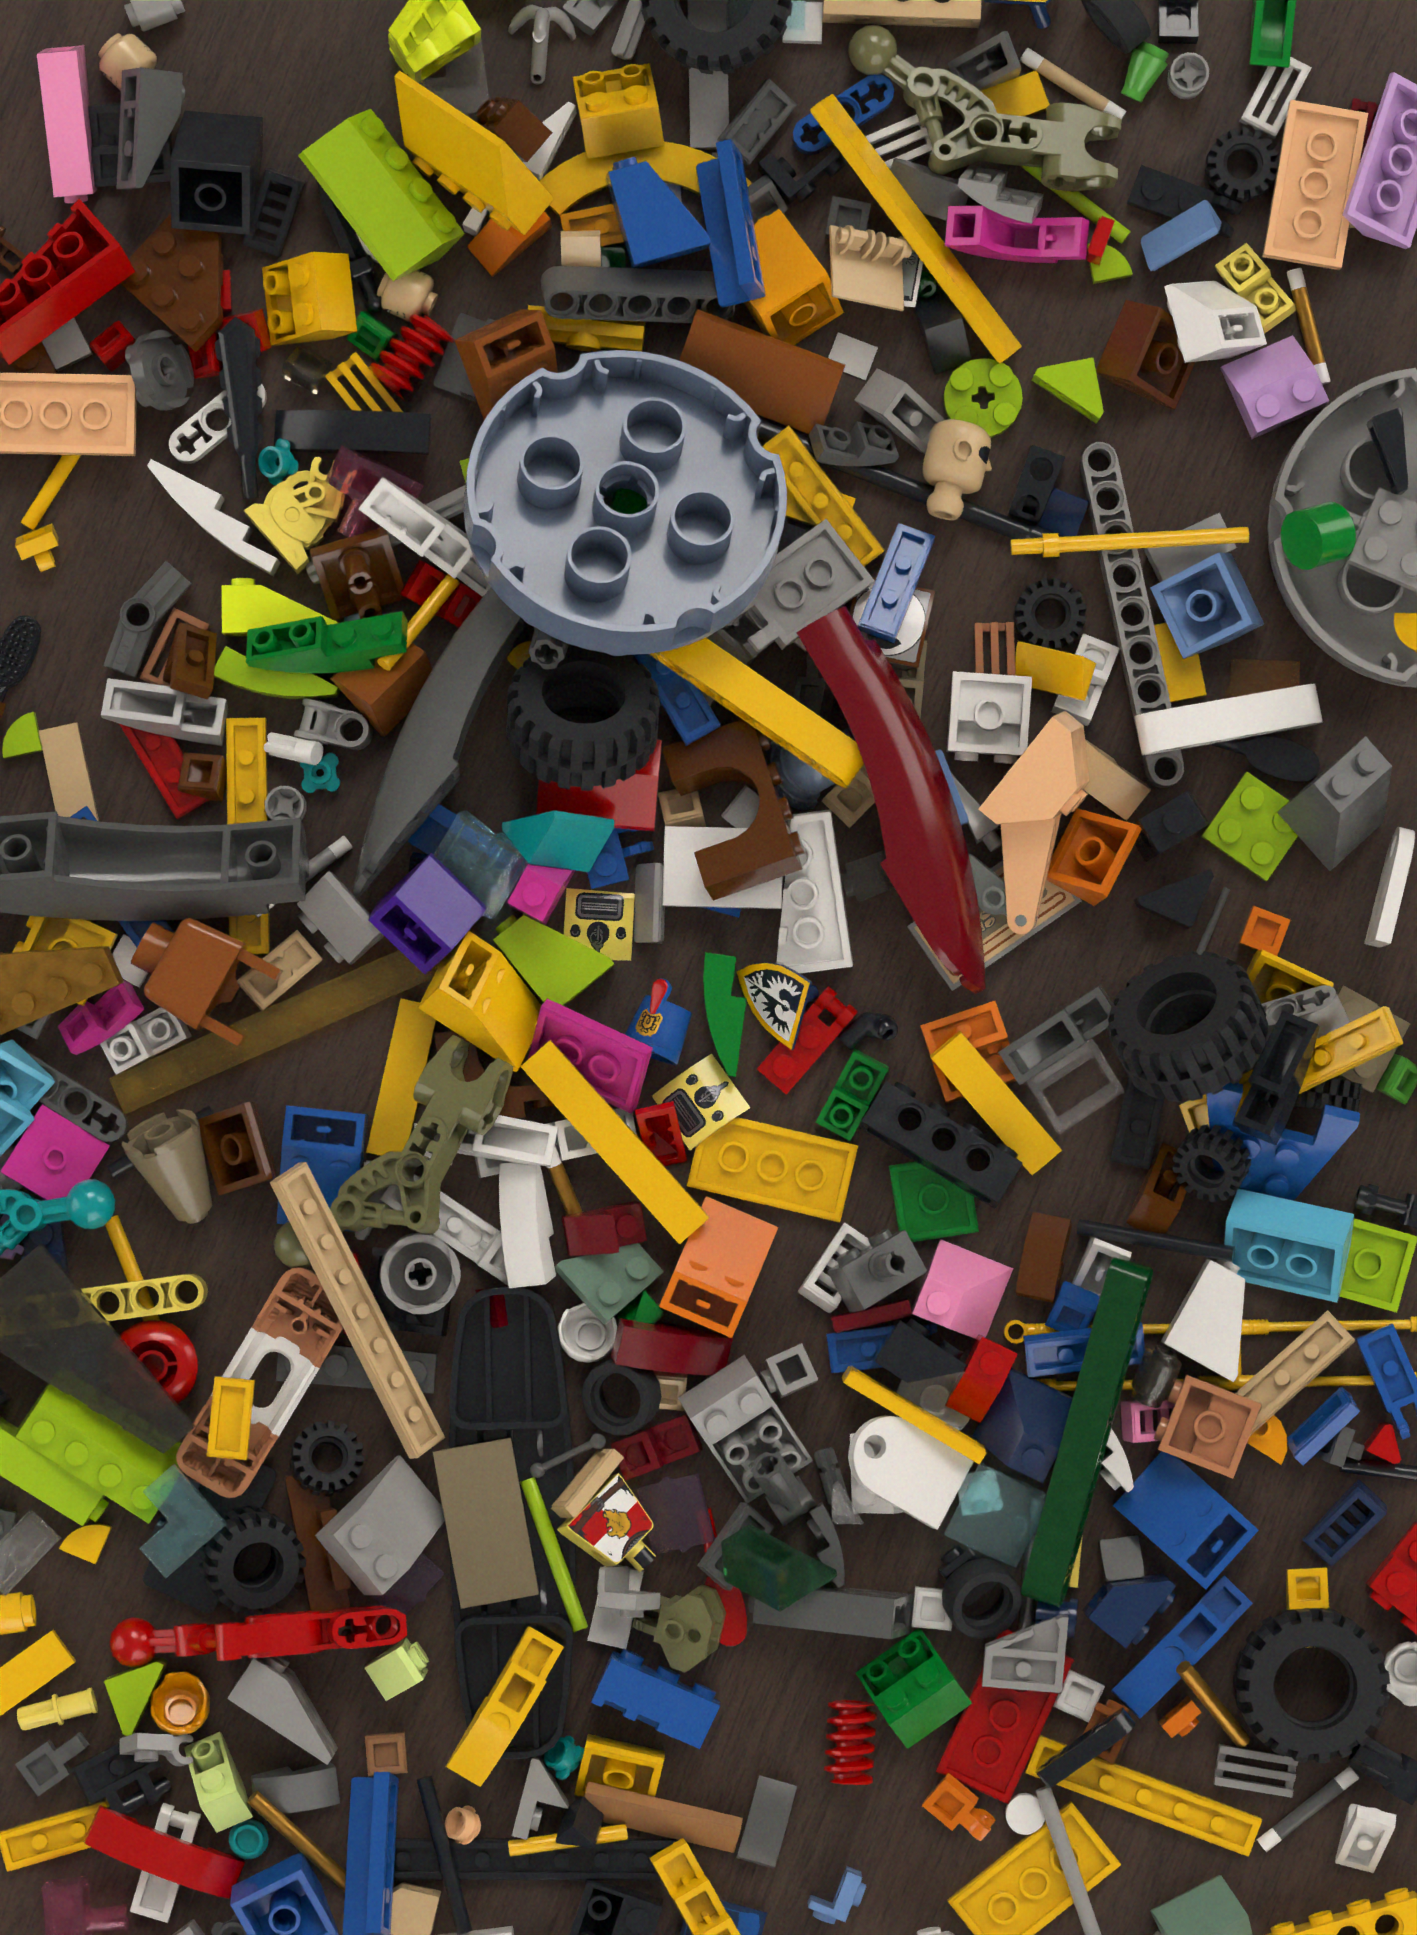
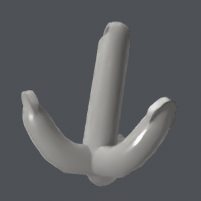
M529 5L523 7L512 18L508 32L512 35L529 19H534L530 80L532 83L539 85L545 81L550 21L556 22L566 32L570 40H575L576 34L571 19L564 11L557 7L542 8L536 5ZM534 75H540L541 79L535 80Z

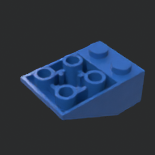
M286 1106L280 1175L297 1163L306 1162L329 1208H331L332 1202L338 1197V1191L342 1184L363 1168L369 1114ZM278 1200L277 1224H285L289 1220Z
M1163 1451L1154 1458L1133 1482L1134 1488L1129 1492L1125 1491L1112 1505L1205 1589L1209 1587L1259 1531L1178 1457Z

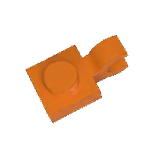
M949 1773L922 1804V1807L953 1831L960 1823L979 1841H982L990 1832V1827L996 1821L986 1810L974 1807L979 1797Z

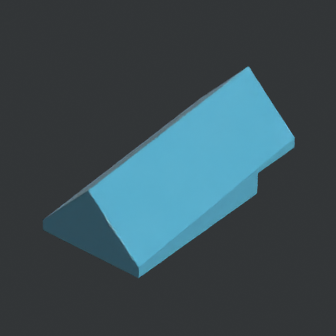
M13 1039L0 1044V1157L35 1120L30 1109L55 1083L53 1077Z

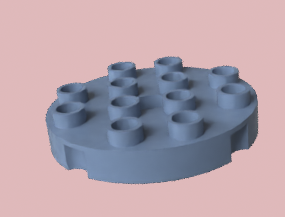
M611 350L580 354L578 363L568 371L555 373L540 368L513 386L489 412L476 435L470 453L464 492L465 529L470 549L486 581L499 598L529 625L565 643L587 650L604 652L613 656L669 651L697 642L726 626L744 611L765 584L778 552L787 510V488L782 462L779 454L770 453L760 445L757 438L761 420L750 406L733 390L706 372L676 359L641 351ZM619 488L630 489L645 498L647 508L638 513L623 514L608 507L604 503L603 498L613 495Z

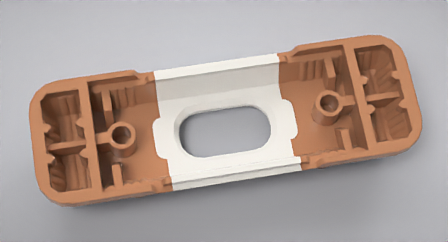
M294 1267L287 1270L281 1276L222 1376L250 1379L262 1358L269 1352L283 1354L289 1359L291 1364L290 1374L274 1401L265 1408L253 1405L248 1459L207 1457L213 1392L178 1449L177 1464L180 1470L221 1496L235 1498L243 1494L249 1487L343 1330V1326L316 1273L303 1267Z

